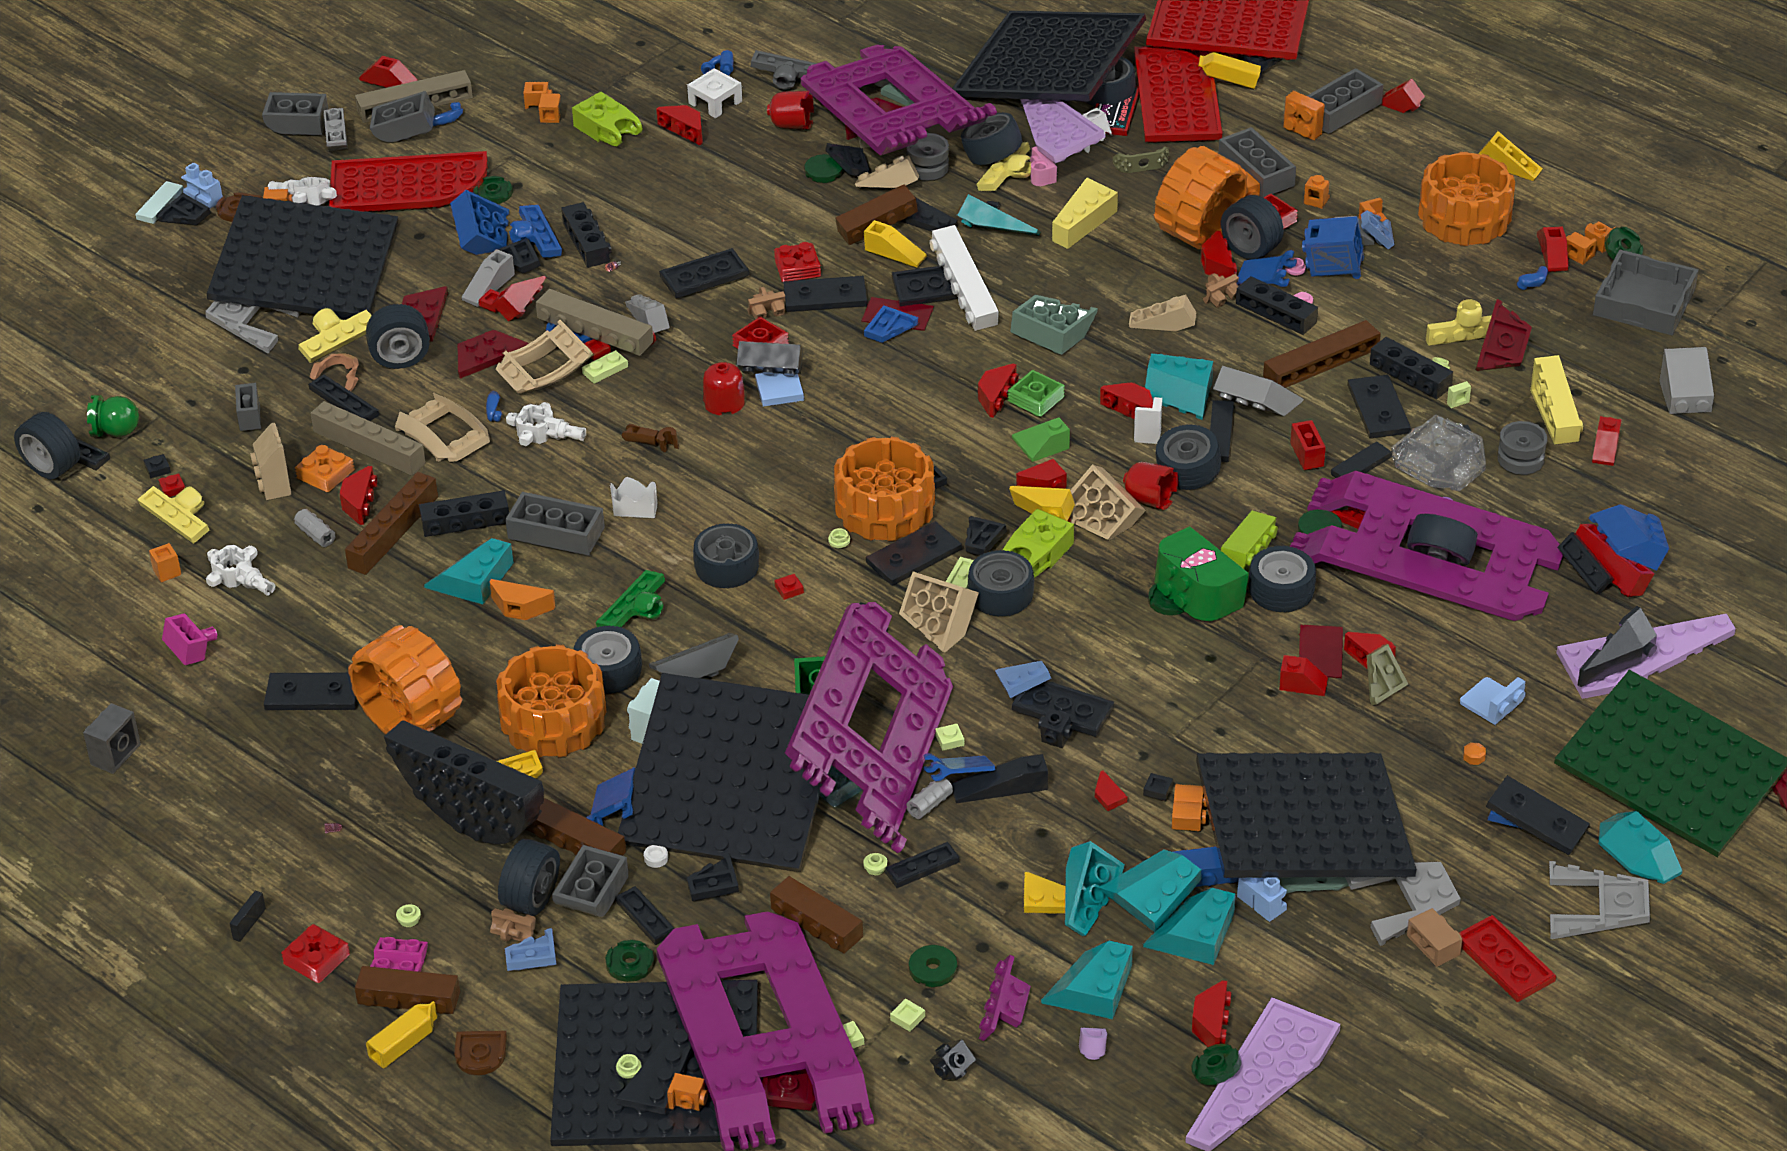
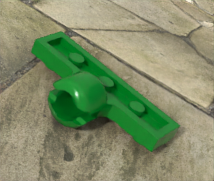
M645 570L596 621L597 627H622L632 616L636 615L649 620L657 619L662 613L663 603L660 601L661 596L654 592L665 582L664 574Z

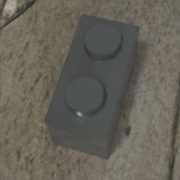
M256 383L235 385L236 412L240 431L261 429L260 402Z

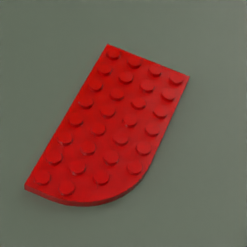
M1134 47L1145 142L1214 141L1221 139L1222 127L1214 77L1207 76L1203 68L1198 66L1199 57L1187 51L1170 47Z
M487 151L334 160L331 164L330 187L336 190L337 196L329 200V206L363 212L443 207L450 204L465 190L473 193V189L477 185L478 188L483 183V178L487 175Z

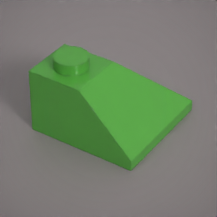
M1056 418L1012 434V439L1027 457L1034 462L1069 449L1070 429L1060 418Z

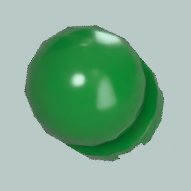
M91 395L93 403H88L87 424L92 425V430L89 431L91 437H101L103 432L109 436L122 437L130 434L137 427L139 421L138 408L129 398L114 396L104 401L102 395Z

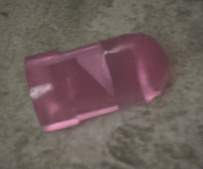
M325 823V833L338 832L342 829L339 823Z

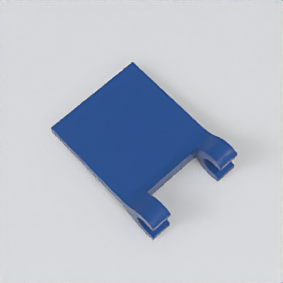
M1286 251L1282 256L1245 260L1238 275L1237 285L1240 286L1252 276L1267 284H1276L1281 287L1288 286L1290 280L1281 278L1285 277L1287 273L1282 268L1283 265L1290 268L1296 266L1297 259H1289L1293 257L1294 251Z
M930 753L923 755L925 760H933L931 766L924 767L926 772L931 773L940 768L939 774L931 775L934 781H940L953 773L995 770V765L986 756L942 759Z
M635 767L597 785L591 814L585 818L603 826L601 818L620 809L623 811V819L633 814L631 796L634 787L633 776Z

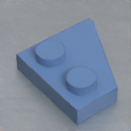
M1368 210L1362 213V229L1367 234L1370 233L1374 236L1379 245L1383 244L1387 249L1394 246L1391 222L1388 219L1383 222L1380 221L1381 217L1379 215H1375Z
M1042 661L995 670L1010 698L1051 679L1049 671Z
M552 928L544 930L545 935L534 940L531 936L524 939L521 943L505 948L507 971L556 965Z

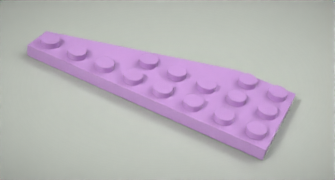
M1021 99L1038 151L1054 163L1062 162L1066 157L1079 153L1085 147L1096 144L1099 140L1106 137L1104 130L1061 100Z
M1727 614L1655 627L1653 629L1657 634L1655 644L1657 649L1653 656L1647 657L1640 664L1583 687L1577 685L1579 670L1596 649L1602 650L1606 637L1557 646V655L1581 698L1584 699L1609 694L1629 669L1646 679L1654 672L1660 673L1686 660L1688 655L1692 653L1698 654L1702 652L1704 647L1710 644L1716 645L1735 635L1736 628Z
M1271 998L1238 1051L1242 1062L1240 1069L1233 1077L1217 1085L1188 1132L1186 1143L1205 1151L1213 1150L1319 1066L1338 1035L1341 1024Z

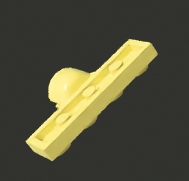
M1022 142L1021 147L1016 152L992 164L990 169L977 183L978 190L995 191L1008 176L1013 178H1027L1030 176L1031 162H1026L1031 159L1026 155L1030 150L1029 143Z
M1472 299L1463 300L1457 307L1455 320L1427 325L1426 342L1430 346L1485 338L1491 316L1482 317V308L1479 302Z
M329 308L320 310L313 317V326L318 330L319 334L300 343V352L312 363L364 336L371 314L364 310L347 320H341Z
M153 486L137 499L142 507L193 544L209 531L208 525L194 516L204 506V501L201 500L202 496L193 487H186L175 498H169Z

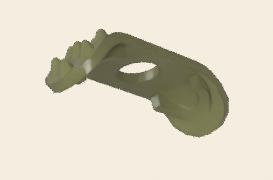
M1163 147V149L1156 150V152L1136 155L1118 153L1113 157V164L1117 170L1124 173L1159 169L1168 162L1169 148ZM1143 158L1149 159V162H1148L1147 165H1145V166H1140V165H1139V161H1140L1141 159H1143Z

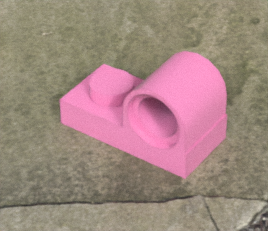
M1037 146L1033 147L1032 156L1030 157L1031 183L1035 186L1056 183L1057 166L1052 160L1039 152Z

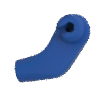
M453 102L450 105L451 110L435 115L433 126L455 121L463 113L461 104Z
M1540 266L1536 273L1521 275L1517 282L1518 288L1525 290L1527 287L1542 286L1546 280L1548 269L1545 266Z
M491 391L487 397L486 414L490 422L492 420L499 422L502 415L501 411H496L500 395L496 391Z

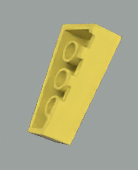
M1086 178L1053 221L1052 241L1069 249L1117 212L1118 192Z
M1559 355L1534 358L1530 391L1553 443L1578 442L1580 433L1583 432V423L1579 420Z

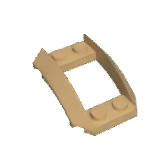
M559 320L557 321L558 325L550 332L547 330L528 345L512 352L505 351L503 353L505 356L501 364L498 363L496 370L518 394L547 387L567 377L593 355L592 351ZM556 347L570 359L557 370L537 379H533L521 367L544 357Z
M433 393L435 400L428 401L425 406L411 411L409 415L399 412L395 425L396 431L403 430L405 435L423 444L435 456L438 462L445 458H448L449 462L458 461L490 442L487 428L472 413L459 404L436 393ZM451 412L464 420L473 430L446 446L426 425Z

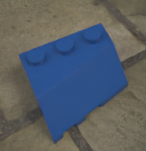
M465 190L450 203L460 246L463 250L478 255L490 253L507 245V232L505 228L508 226L506 216L509 214V209L468 190Z
M1620 504L1593 513L1589 517L1591 522L1598 523L1597 530L1607 536L1606 541L1617 555L1657 571L1669 550L1660 519L1653 514L1646 515Z

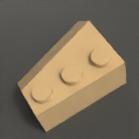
M271 423L253 443L254 453H250L256 479L260 478V480H257L259 491L264 492L266 500L291 495L283 445L281 444L276 424Z
M912 572L899 614L912 626L919 629L927 639L934 642L942 652H946L965 636L979 593Z

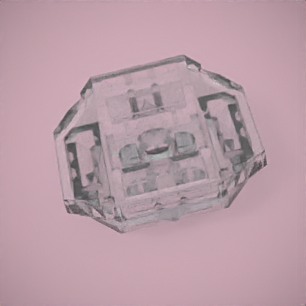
M1434 415L1422 426L1413 428L1409 434L1391 447L1393 462L1396 468L1433 487L1450 488L1451 490L1460 491L1486 469L1482 437L1464 428L1462 423H1454L1438 415Z

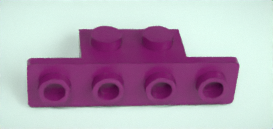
M1009 955L1004 961L1000 960L994 969L996 976L989 988L991 995L984 1006L986 1013L979 1025V1029H981L979 1039L982 1041L995 1031L998 1018L1014 1027H1017L1022 1022L1031 986L1010 974L1014 961V956Z

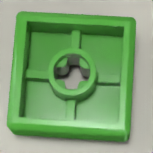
M1031 370L1008 390V401L1015 404L1018 408L1031 412L1035 416H1042L1065 396V385Z

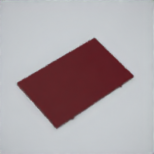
M871 297L861 322L870 323L884 305L918 317V324L910 329L925 331L934 306L915 304L900 307L897 300Z
M1300 624L1299 657L1307 658L1328 678H1342L1343 627Z

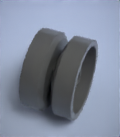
M927 133L926 138L919 139L916 144L906 147V155L910 156L919 174V180H935L943 177L948 172L949 144L943 136Z
M1526 421L1511 422L1504 426L1500 431L1499 464L1507 471L1515 474H1530L1540 470L1544 465L1547 446L1545 430L1537 424Z

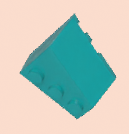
M1151 353L1145 388L1150 390L1153 400L1154 397L1162 398V406L1167 407L1171 405L1177 407L1179 412L1184 414L1191 412L1196 414V418L1203 420L1213 380V361Z
M493 538L489 539L424 584V588L484 604L491 594L490 580L501 581L513 564L511 543Z
M1162 850L1099 887V890L1155 932L1201 881V869L1183 855Z
M1210 888L1188 898L1143 944V947L1214 965L1234 915L1235 893Z
M1107 941L1085 951L1041 999V1003L1113 1019L1132 967L1133 946Z

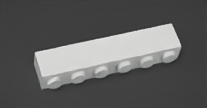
M953 225L932 231V240H930L931 250L936 252L938 264L943 266L945 278L950 280L952 292L954 295L957 294L959 306L966 312L967 322L972 324L975 331L998 325L999 311L956 226Z

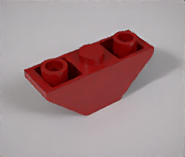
M386 56L380 57L359 77L360 81L386 88L418 81L400 60Z
M687 105L664 106L656 109L658 125L698 145L702 144L701 116L699 111Z
M1563 226L1543 227L1538 230L1537 237L1548 271L1568 270L1567 238Z
M1216 231L1201 245V264L1205 274L1211 275L1215 273L1219 277L1223 276L1226 279L1237 274L1236 263L1232 262L1231 250L1227 249V240L1223 238L1221 231Z
M1009 364L987 370L978 382V400L989 417L994 418L996 413L1001 411L1004 400L1009 396L1008 390L1018 382L1017 364Z
M1135 383L1105 385L1100 388L1101 405L1135 419L1136 407L1153 408L1150 390Z
M367 466L343 479L339 493L342 510L359 525H364L366 516L370 514L369 503L373 502V488L377 487V475L373 473V466Z
M1224 980L1195 996L1192 1032L1207 1047L1226 1043L1227 1029L1222 1028L1223 1025H1228L1229 1010H1225V1006H1230L1231 991H1227V981Z

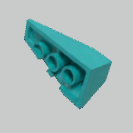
M969 194L957 215L962 218L961 222L969 227H972L974 224L978 227L1040 235L1041 233L1038 229Z
M1091 841L1072 847L1066 866L1065 925L1081 936H1085L1098 918V912L1109 901L1108 896L1099 890V887L1121 875L1125 865Z

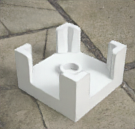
M715 68L687 85L689 104L695 107L696 96L708 102L709 115L714 118L722 114V101L734 94L735 105L742 102L741 82Z

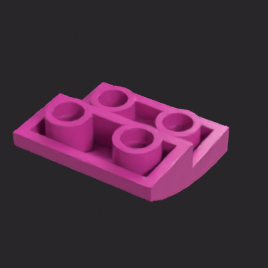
M380 937L374 949V960L370 967L421 972L428 942L416 939L402 940L393 937Z

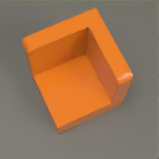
M541 94L539 103L540 122L559 123L560 94Z
M1376 198L1361 202L1359 206V219H1361V214L1368 210L1375 215H1379L1381 217L1380 221L1386 220V216L1382 213L1383 200Z
M170 543L149 550L153 571L160 582L181 575L178 555Z

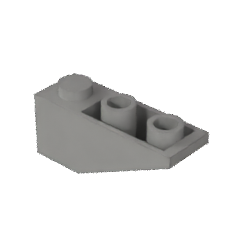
M496 249L484 259L462 295V300L478 307V300L490 289L497 291L515 275L513 256Z
M642 294L632 296L631 300L625 302L635 319L651 325L654 333L670 328L664 304Z

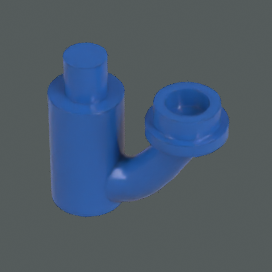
M725 50L721 55L713 57L709 62H704L701 65L702 73L706 74L714 69L716 64L720 63V71L729 76L733 71V53Z

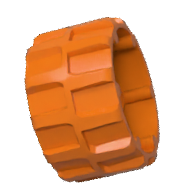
M1205 146L1188 149L1180 158L1178 157L1162 181L1155 200L1154 220L1159 224L1158 226L1161 230L1197 249H1201V245L1216 231L1222 230L1221 217L1225 210L1246 196L1248 189L1247 172L1239 164Z
M1459 152L1438 157L1437 161L1428 164L1425 168L1421 181L1418 216L1423 220V228L1438 237L1440 241L1460 244V246L1490 243V240L1497 236L1501 237L1507 231V224L1511 222L1515 178L1509 174L1507 166L1503 162H1498L1490 158L1489 155Z
M899 437L867 438L866 441L849 446L845 450L844 456L835 462V513L838 518L843 519V526L849 532H855L863 536V539L870 541L875 539L891 542L919 530L932 519L933 506L935 504L934 465L930 456H925L921 451V447L916 443L911 444L900 440Z
M402 625L391 628L357 651L352 657L353 663L348 667L354 695L357 697L367 717L385 735L402 720L431 732L453 717L462 703L460 696L461 684L449 658L431 637L426 636L413 626L404 628Z
M557 644L556 646L549 647L536 646L530 648V651L512 657L508 661L505 671L500 672L497 677V700L501 731L509 735L510 744L516 749H522L527 752L535 750L538 758L542 756L566 757L569 753L589 747L590 742L596 735H600L605 727L604 716L607 711L602 671L598 664H593L589 660L588 654L581 650L576 651Z

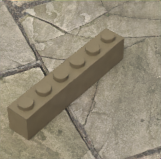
M465 70L357 94L355 95L357 112L363 123L370 122L373 107L423 91L427 92L434 107L473 98L471 81Z
M549 289L536 301L537 318L558 325L557 321L561 320L571 331L639 356L653 343L651 325Z
M325 401L311 412L313 431L317 434L410 475H414L425 465L423 444Z

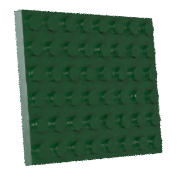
M1630 669L1554 760V764L1717 858L1787 771V757Z

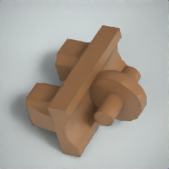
M1215 273L1209 275L1208 283H1206L1207 296L1203 298V301L1206 304L1212 302L1218 308L1226 302V294L1232 300L1236 299L1239 277L1234 274L1225 279L1223 276L1219 277Z
M760 287L759 294H755L752 299H748V314H753L755 319L758 317L765 319L767 316L766 311L772 310L776 317L784 315L785 294L783 291L773 293V291L766 292L764 287Z
M496 908L492 911L490 933L500 935L501 940L507 942L511 938L522 942L526 938L533 937L536 922L534 916L526 915L523 917L516 915L513 910L506 908L503 911Z

